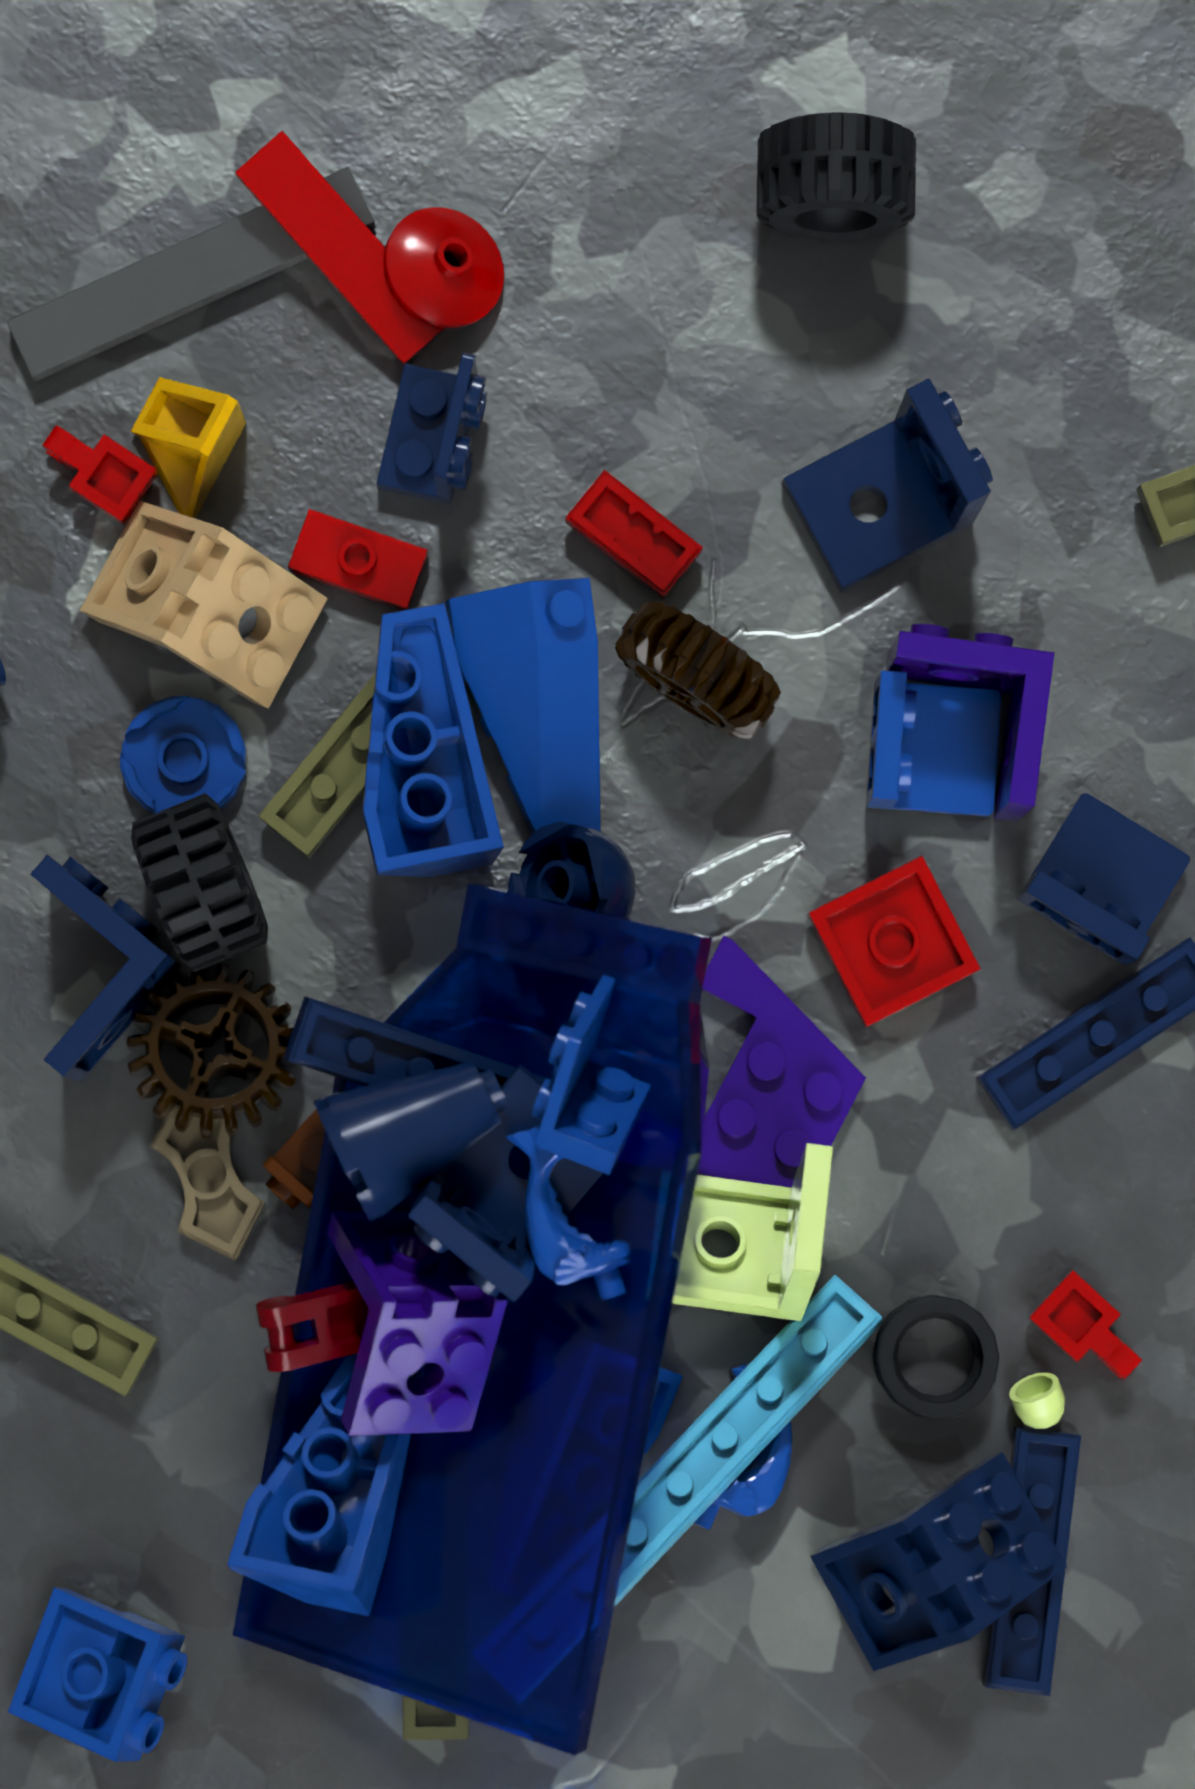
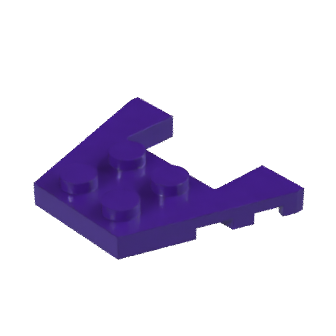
M723 936L697 988L753 1017L754 1023L696 1134L692 1135L643 1109L617 1161L791 1188L806 1143L825 1146L832 1145L866 1077L732 939Z

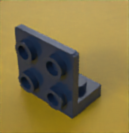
M462 353L457 375L404 364L376 483L379 490L447 505L452 503L455 488L466 490L473 462V452H470L472 438L467 437L469 427L480 429L487 401V392H484L486 376L477 374L475 355Z
M1083 793L1078 797L1017 897V900L1126 966L1138 960L1151 939L1146 933L1189 864L1190 857L1090 794Z

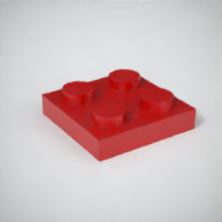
M923 856L807 914L865 1028L981 970Z

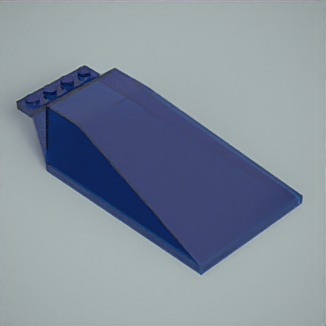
M468 884L456 949L384 1023L516 1068L521 1064L531 1073L551 1080L555 1065L548 1063L549 1056L561 1026H568L579 994L582 991L592 995L603 974L616 979L590 1061L604 1067L621 1069L631 1075L632 1078L650 1084L651 1088L645 1106L610 1175L603 1173L568 1214V1221L571 1226L577 1227L580 1233H588L598 1243H601V1241L603 1243L607 1241L612 1243L614 1240H622L630 1244V1262L618 1267L626 1293L607 1300H601L593 1276L568 1285H557L555 1281L544 1276L535 1264L532 1282L517 1300L513 1302L506 1296L508 1299L472 1431L412 1433L410 1436L388 1552L370 1615L365 1616L308 1604L243 1575L233 1636L574 1756L587 1750L701 1157L709 1062L700 999L712 937L481 884ZM335 1077L332 1094L364 1086ZM326 1130L295 1295L353 1281L329 1239L327 1231L332 1212L365 1211L356 1195L358 1193L355 1185L353 1186L348 1175H346ZM515 1145L510 1151L511 1163L518 1171L529 1174V1158ZM418 1189L391 1211H410ZM310 1320L292 1324L295 1340L313 1337ZM347 1356L281 1372L260 1484L264 1485L284 1457L283 1448L294 1432L299 1434L322 1401L320 1396L322 1391ZM425 1363L423 1376L431 1371L435 1363Z

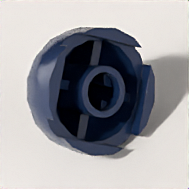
M559 821L542 826L524 842L519 853L526 854L527 856L522 863L520 874L511 872L508 896L509 911L518 932L525 939L535 940L541 948L566 953L583 952L600 947L622 930L632 912L636 894L635 875L625 852L608 835L592 828Z

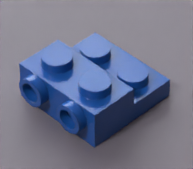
M54 1587L8 1713L114 1762L140 1761L142 1753L147 1754L151 1752L162 1736L164 1718L158 1715L157 1712L165 1690L174 1689L185 1673L187 1655L180 1651L185 1635L133 1612H120L70 1589Z

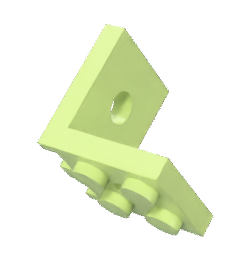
M806 1143L791 1188L664 1170L647 1300L802 1321L820 1274L833 1147ZM711 1230H724L730 1233L736 1240L737 1251L726 1258L714 1257L705 1251L701 1238Z

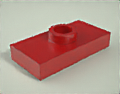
M606 470L600 474L565 517L566 524L662 600L665 599L703 551L701 545Z
M309 509L288 569L289 572L404 611L410 608L429 553L428 549Z

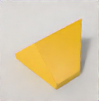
M159 377L130 432L140 438L178 513L196 519L239 438L246 420L238 401L228 394Z

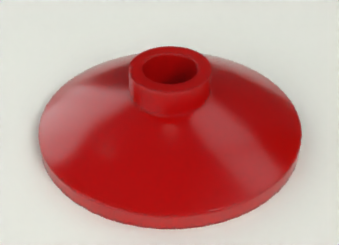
M443 207L420 209L402 219L387 240L384 251V270L388 284L400 304L419 320L442 328L466 327L485 317L499 300L504 284V266L500 251L490 234L468 215ZM444 252L454 256L460 267L450 265L444 257Z

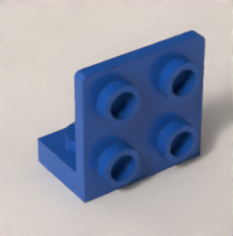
M881 670L874 682L866 808L990 816L994 811L1001 693L998 690L906 683L907 672Z
M603 974L592 995L581 991L572 1010L568 1026H561L548 1063L555 1065L551 1080L546 1078L543 1082L533 1107L532 1116L542 1120L534 1146L610 1175L645 1106L651 1085L632 1078L631 1075L621 1069L604 1067L590 1061L616 979Z

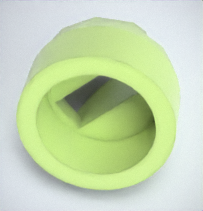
M1044 1372L1026 1376L1016 1382L1010 1389L1009 1397L1014 1410L1022 1422L1034 1429L1049 1428L1057 1424L1064 1413L1065 1396L1058 1377L1052 1373Z

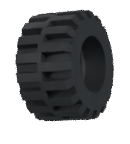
M829 112L790 118L771 125L770 128L764 129L760 133L758 138L756 212L758 219L765 222L766 225L799 237L847 240L882 235L901 228L914 219L916 138L910 129L890 120L872 115Z
M204 793L132 823L131 840L140 870L166 933L176 953L185 965L196 972L267 943L268 924L255 887L219 805L210 796Z

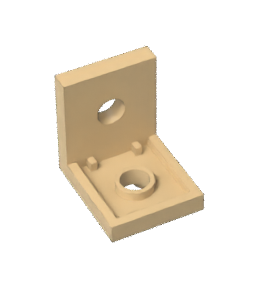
M139 501L79 611L99 623L167 648L254 704L269 709L328 598L223 527ZM253 607L256 612L255 627L248 636L241 638L239 633L240 618L247 609Z

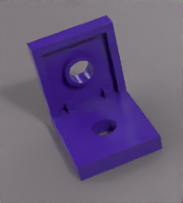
M930 624L911 625L910 632L899 631L888 651L885 671L907 672L906 680L951 687L998 690L1001 694L1009 695L993 818L1018 822L1035 806L1055 652L1013 647V638L994 633L975 634L974 641L949 638V629Z
M389 1211L386 1215L373 1222H370L365 1212H332L327 1235L369 1308L341 1416V1421L349 1436L472 1431L508 1299L502 1292L493 1297L480 1289L465 1272L469 1265L448 1249L444 1254H440L427 1246L413 1231L416 1222L408 1217L410 1211ZM424 1363H435L431 1371L425 1376L414 1380L407 1379L409 1375L417 1372Z

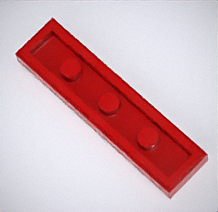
M283 131L279 132L235 172L236 177L403 366L445 329L419 320L400 304L391 291L385 275V247Z

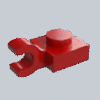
M56 425L42 445L46 449V454L67 468L77 472L69 484L70 490L122 525L125 524L138 502L159 474L155 467L105 434L95 448L92 449Z
M1071 1270L1028 1317L1035 1326L1074 1362H1078L1090 1349L1118 1378L1126 1379L1142 1361L1133 1350L1109 1330V1327L1121 1314L1074 1270Z

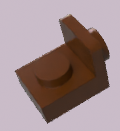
M317 1108L279 1151L262 1164L273 1175L265 1185L293 1210L300 1202H303L310 1209H315L346 1174L317 1113Z

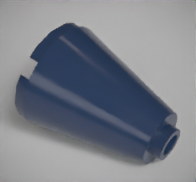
M474 1062L337 1092L313 1101L340 1163L353 1186L355 1185L358 1193L356 1195L370 1222L386 1215L500 1124L502 1121L497 1109L508 1104L492 1069L489 1068L479 1073Z

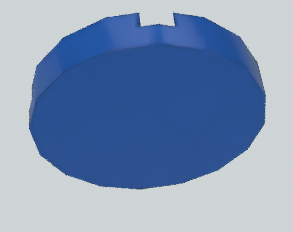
M170 696L149 704L131 721L125 734L126 738L122 744V753L120 752V770L128 791L152 814L204 793L210 796L219 805L220 809L223 810L236 798L247 775V748L238 725L220 706L207 700L190 698L189 696Z

